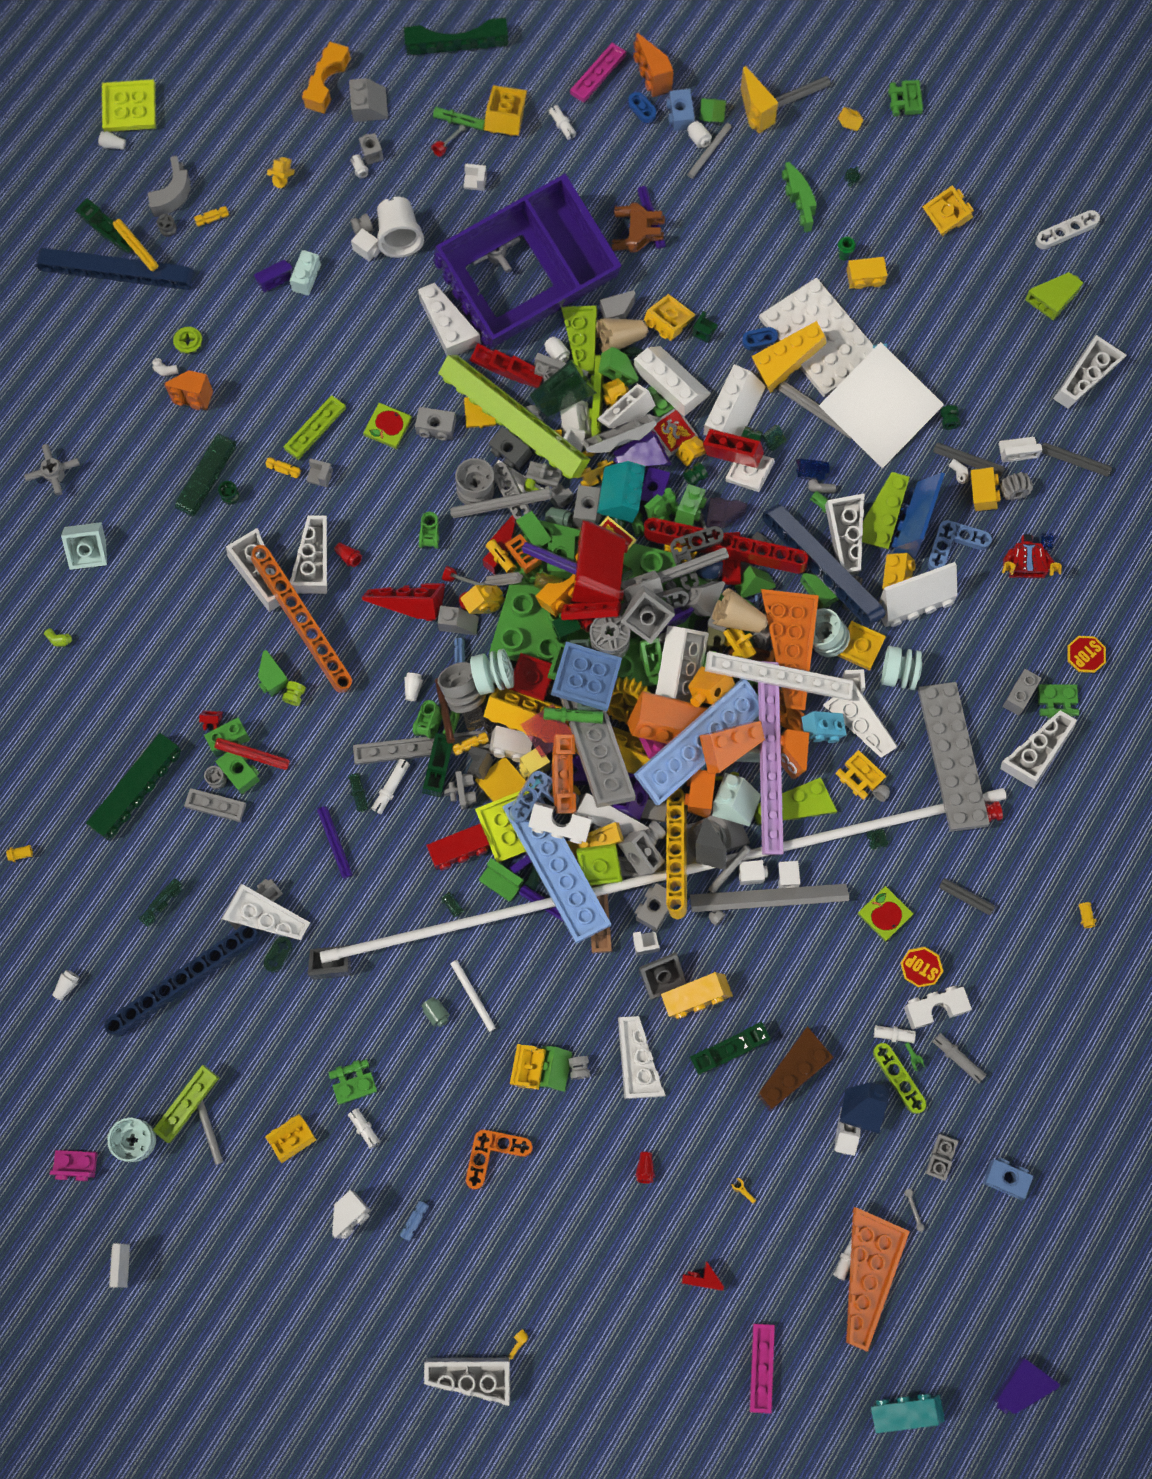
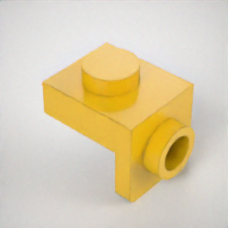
M695 436L684 441L679 447L676 456L685 466H689L695 458L706 453L702 440Z

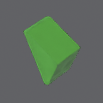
M751 565L741 575V584L734 585L737 593L743 598L760 593L761 589L769 590L776 587L769 573Z
M657 636L651 644L646 640L640 641L638 653L646 676L659 674L662 661L659 637Z

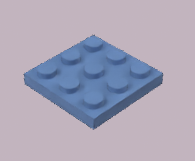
M566 641L551 695L608 711L622 658Z

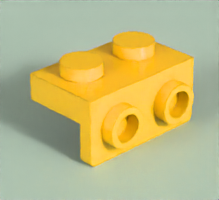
M908 553L886 555L883 590L885 587L912 578L916 563Z
M300 1114L290 1118L286 1123L265 1136L281 1163L316 1141L311 1129Z

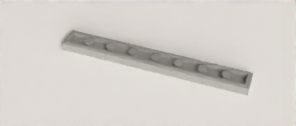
M494 729L454 733L455 742L453 745L461 744L462 741L473 736L478 737V734L485 732L489 742L483 745L479 744V747L476 748L489 750ZM419 737L353 745L355 765L396 761L399 759L430 757L434 739Z
M846 884L690 895L692 912L849 901Z

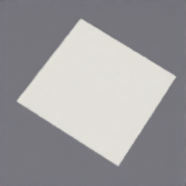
M880 342L819 407L883 468L944 404Z

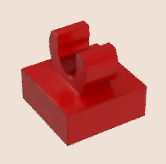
M204 710L199 715V722L204 723L203 730L208 729L209 723L214 726V729L218 728L219 722L223 718V712Z

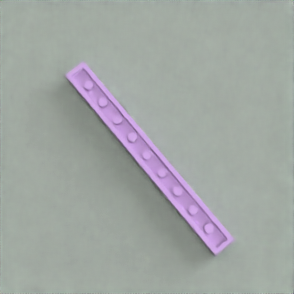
M765 662V663H770V664L779 665L778 662ZM758 682L759 721H761L765 740L760 743L762 855H782L783 817L779 686Z

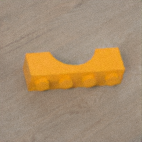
M329 42L327 48H324L322 58L316 64V71L309 79V86L302 94L305 108L325 114L331 97L329 89L324 86V83L330 75L345 71L351 59L349 47Z
M573 574L569 579L561 583H547L535 596L540 606L557 617L562 612L563 606L572 602L575 575Z

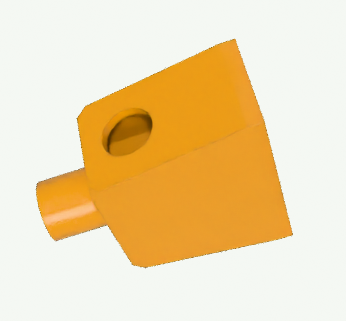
M701 666L689 684V690L692 695L690 699L691 704L695 707H700L702 703L715 704L735 686L733 677L706 672L705 667Z

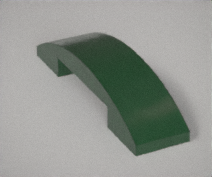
M86 198L75 209V212L102 237L128 254L131 253L133 249L114 228V221L102 213L101 209L92 201Z
M761 1021L737 1035L690 1056V1059L698 1075H701L761 1046L771 1039Z

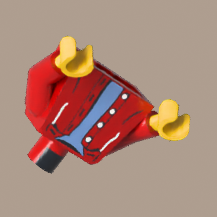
M1031 534L1022 535L1021 543H1016L1014 548L1009 549L1003 558L1002 573L1009 571V578H1045L1049 571L1050 576H1053L1054 572H1058L1061 575L1062 565L1055 563L1041 543H1033V536Z

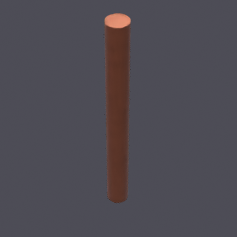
M436 678L435 684L447 743H454L455 739L447 701L438 685V678Z

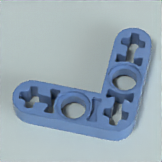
M945 520L941 522L929 556L928 568L934 570L945 566L952 542L979 550H986L992 542L991 535L986 531L953 521ZM947 526L949 527V532L946 537H943L945 527ZM962 531L968 532L969 535H970V538H968V539H963V538H961V537H960V532H962ZM976 535L974 542L971 541L973 536ZM982 537L985 538V543H984V544H981V540H980V539H981ZM939 542L945 543L946 546H947V549H945V550H940V549H938V548H937V543H939ZM937 555H941L939 559L940 564H938V566H935L934 561L936 560Z
M536 771L528 777L509 810V817L513 822L519 823L528 817L540 794L554 802V797L549 792V788L552 786V778L541 771ZM539 776L541 783L537 784L534 789L531 788L536 782L534 778ZM525 792L532 794L533 799L531 802L524 800L523 795ZM576 794V808H577V807L579 806L580 799H579L578 795ZM522 805L527 806L521 810L523 816L517 818L515 810L520 809Z

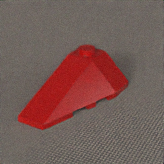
M424 583L419 588H410L409 585H405L397 590H393L392 587L368 589L362 596V600L417 619L433 621L439 616L440 606L443 605L445 584Z

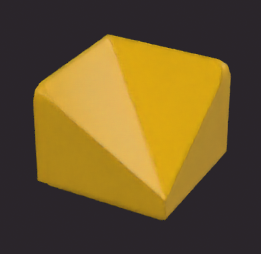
M843 107L838 117L843 127L855 131L859 130L863 122V118L858 111Z

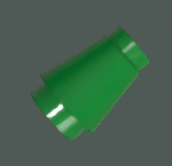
M843 237L838 242L839 258L843 261L848 260L855 250L856 243L851 237Z

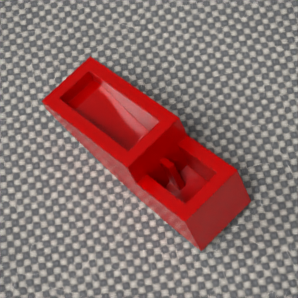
M513 515L490 539H495L502 550L507 551L508 554L510 551L505 546V543L514 538L516 531V519ZM490 551L482 559L483 566L494 575L501 568V565L494 561V556ZM497 552L501 559L505 561V559L500 555V553Z

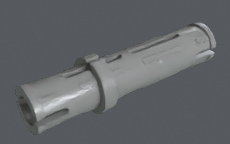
M939 1033L932 1041L945 1053L947 1058L950 1057L978 1084L987 1075L958 1049L959 1046L953 1045L942 1033Z

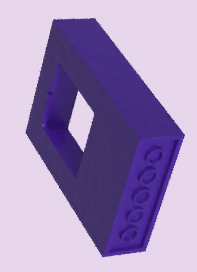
M566 173L438 244L435 247L433 259L437 269L442 270V276L446 284H450L453 288L452 293L456 300L459 299L461 301L463 312L466 315L469 314L472 319L471 324L473 328L480 332L482 343L488 346L489 349L496 347L557 312L561 307L571 304L616 278L622 267ZM523 236L553 286L500 317H495L483 295L477 294L480 291L468 273L466 266L515 238Z

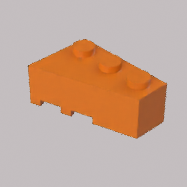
M761 721L747 722L699 735L708 773H720L765 740Z

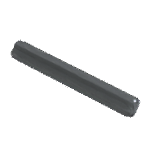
M824 76L775 97L778 101V108L830 86L831 81L829 77Z
M939 442L936 443L933 450L936 454L955 459L977 469L993 467L994 474H998L999 477L1002 476L1005 469L1002 465Z
M1046 442L1042 444L1041 453L1104 476H1109L1112 467Z

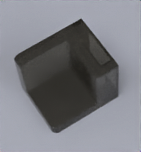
M481 706L463 713L466 727L470 732L484 726L488 734L492 733L489 719L483 717L485 712Z

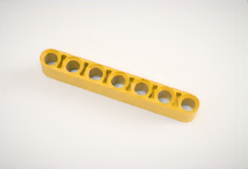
M680 788L667 798L666 905L670 916L674 919H682L687 913V805H684L685 795ZM677 797L680 798L678 801H673ZM675 815H681L679 818L673 819ZM675 833H681L679 836H673ZM677 850L681 851L679 854H673ZM674 869H681L679 872L673 873ZM681 887L680 890L673 891V888ZM675 905H681L679 909H672Z

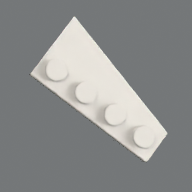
M855 683L853 685L852 700L833 697L823 704L832 713H843L845 725L881 758L898 747Z
M243 884L239 886L221 918L222 920L297 940L302 939L310 924L307 920Z
M639 1016L619 1017L618 1026L624 1098L666 1096L664 1089H662L652 1054L649 1051Z

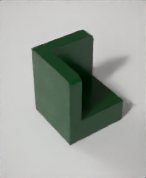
M702 311L693 326L692 336L709 343L718 325L706 319V312Z
M560 617L552 621V628L560 643L566 642L568 635L581 629L577 619L562 620Z

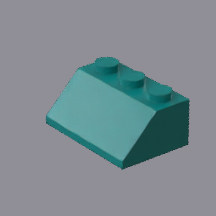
M630 461L606 466L603 472L597 513L633 523L640 507L645 466Z

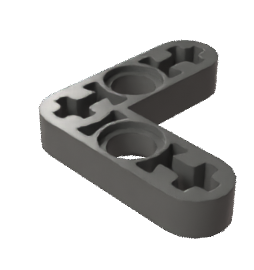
M713 526L674 539L670 547L676 566L683 560H692L690 553L720 544L724 538L722 529ZM713 531H716L717 534H721L718 536L717 540H715L713 537L709 538V543L706 544L705 537L703 534L707 533V537L712 536ZM694 537L702 538L703 542L700 546L692 544ZM688 539L689 546L691 547V549H688L687 546L682 547L681 552H678L677 549L674 550L677 543H680V545H685V540ZM696 571L690 573L691 580L696 581L693 583V587L685 585L688 582L686 575L680 576L682 586L688 592H690L691 588L699 586Z

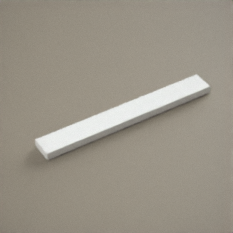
M712 651L707 652L706 672L849 701L852 700L854 685L852 680Z

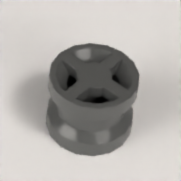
M163 214L158 217L157 225L160 233L165 237L173 236L177 231L173 217L169 214Z

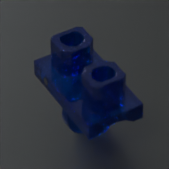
M796 459L798 478L824 480L825 474L830 472L829 462Z

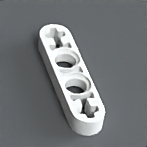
M1090 210L1043 230L1036 238V246L1040 249H1048L1087 232L1097 226L1100 216L1096 211ZM1071 224H1078L1080 226V229H1073L1071 227ZM1061 230L1065 235L1062 237L1057 236L1055 231Z

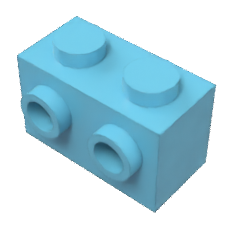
M813 711L801 717L803 731L809 732V740H813V742L828 741V743L839 742L840 738L846 736L843 713Z

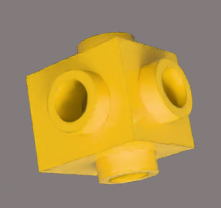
M619 378L602 385L605 394L603 395V400L610 407L629 391L628 387Z

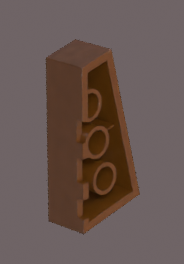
M808 1026L757 1095L769 1111L834 1058Z

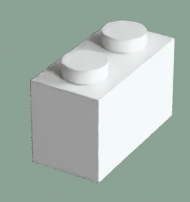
M496 726L492 732L489 753L494 754L497 758L507 757L515 762H520V757L531 751L533 737L527 736L522 731Z

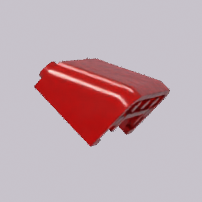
M582 521L578 538L579 549L572 602L589 603L623 600L624 590H621L624 553H627L629 542H625V537L591 521Z

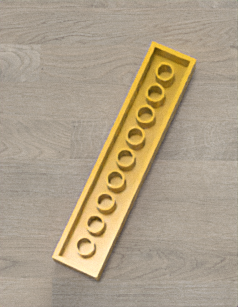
M506 686L504 690H499L497 687L489 696L483 717L488 718L491 722L504 724L509 729H517L524 732L527 736L540 738L545 743L554 744L555 735H572L568 721L561 723V721L543 720L544 707L562 709L561 706L545 700L542 702L508 690ZM612 726L627 772L634 774L650 759L639 737L632 736L631 733ZM575 744V752L578 753V750H577V747H576V744Z

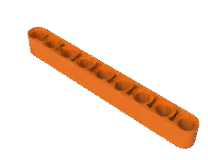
M264 545L255 546L251 554L252 563L333 688L339 693L346 692L352 684V678L269 549ZM257 552H262L265 555V558L259 559L255 556V554ZM272 568L275 570V574L269 575L265 570ZM283 584L286 589L279 591L276 585ZM293 600L296 605L290 607L286 604V601ZM302 615L306 618V622L300 623L296 617ZM313 631L316 634V638H309L307 632ZM323 647L327 653L321 655L318 653L317 648ZM334 663L337 666V670H329L327 664ZM338 680H346L347 686H340Z

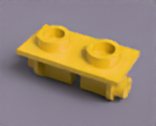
M606 459L597 463L598 467L593 470L590 467L586 468L580 476L583 479L580 481L581 485L591 487L599 483L597 476L599 475L602 480L604 468L614 462H608Z

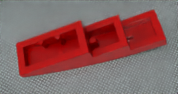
M479 343L476 345L469 360L496 374L534 388L539 387L543 378L534 374L535 366L514 355L510 357L497 349L492 351Z

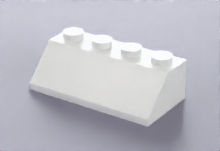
M661 346L646 348L634 358V370L683 416H686L711 394Z
M734 364L705 423L703 434L707 436L709 429L741 436L745 426H748L766 386L751 371Z
M667 626L656 695L691 703L692 695L689 690V684L699 668L704 664L708 632Z

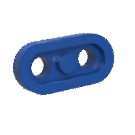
M632 93L628 98L630 109L642 122H653L656 118V108L642 93Z
M772 327L747 331L743 335L742 345L747 350L766 348L777 342L778 333Z

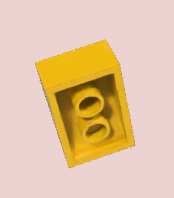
M746 66L743 67L741 93L749 126L759 134L775 123L778 101Z
M493 85L486 108L484 130L491 133L519 136L527 90Z

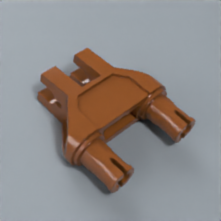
M632 202L630 206H615V218L630 217V230L628 239L612 240V243H614L612 244L613 251L628 250L631 253L637 252L650 241L664 240V232H661V227L651 228V225L665 224V216H663L662 211H647L637 202Z

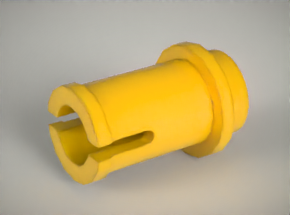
M31 845L19 848L10 847L9 850H6L8 861L16 862L18 859L33 857Z
M1091 902L1079 904L1082 918L1081 925L1084 928L1095 927L1097 920L1094 919Z

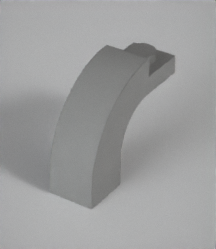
M177 156L170 157L173 170V178L170 184L164 189L148 192L150 209L154 217L169 214L178 209L185 202L190 192L191 182L187 169H184L183 162H179Z

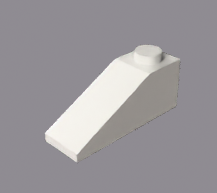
M636 384L598 418V421L608 428H613L645 416L656 405L649 390Z

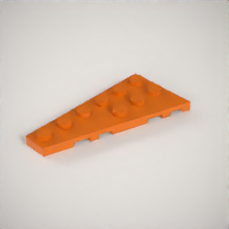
M761 589L775 661L780 666L810 672L819 596ZM781 687L785 708L805 710L807 692Z
M853 1207L846 1343L868 1352L910 1231L856 1207Z

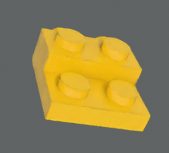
M953 185L922 206L942 236L956 226L959 228L973 218V208L969 202L964 203L962 200L964 195L960 189L955 190Z
M668 294L647 310L644 321L649 328L656 329L662 338L672 341L682 333L685 326L694 320L696 314Z

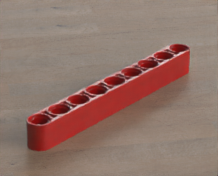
M648 518L644 523V536L648 541L670 546L674 539L703 530L704 528L658 518ZM713 531L712 536L707 537V533L703 535L706 541L712 537L715 540H717L718 536L721 534H717L716 531ZM723 533L724 538L720 544L697 551L708 554L726 548L729 554L728 559L796 574L803 573L808 563V555L803 550ZM700 537L692 539L694 546H700L703 542ZM688 539L685 540V545H680V543L676 544V547L678 548L687 546L688 549H691V547L689 546Z

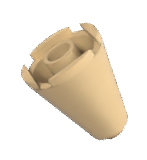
M602 318L596 323L597 338L600 337L601 343L598 345L602 353L611 347L619 350L645 338L648 333V326L642 320Z
M727 588L721 594L724 598L722 601L718 600L714 607L712 619L715 621L712 622L713 624L755 633L765 630L768 624L765 614L732 589Z

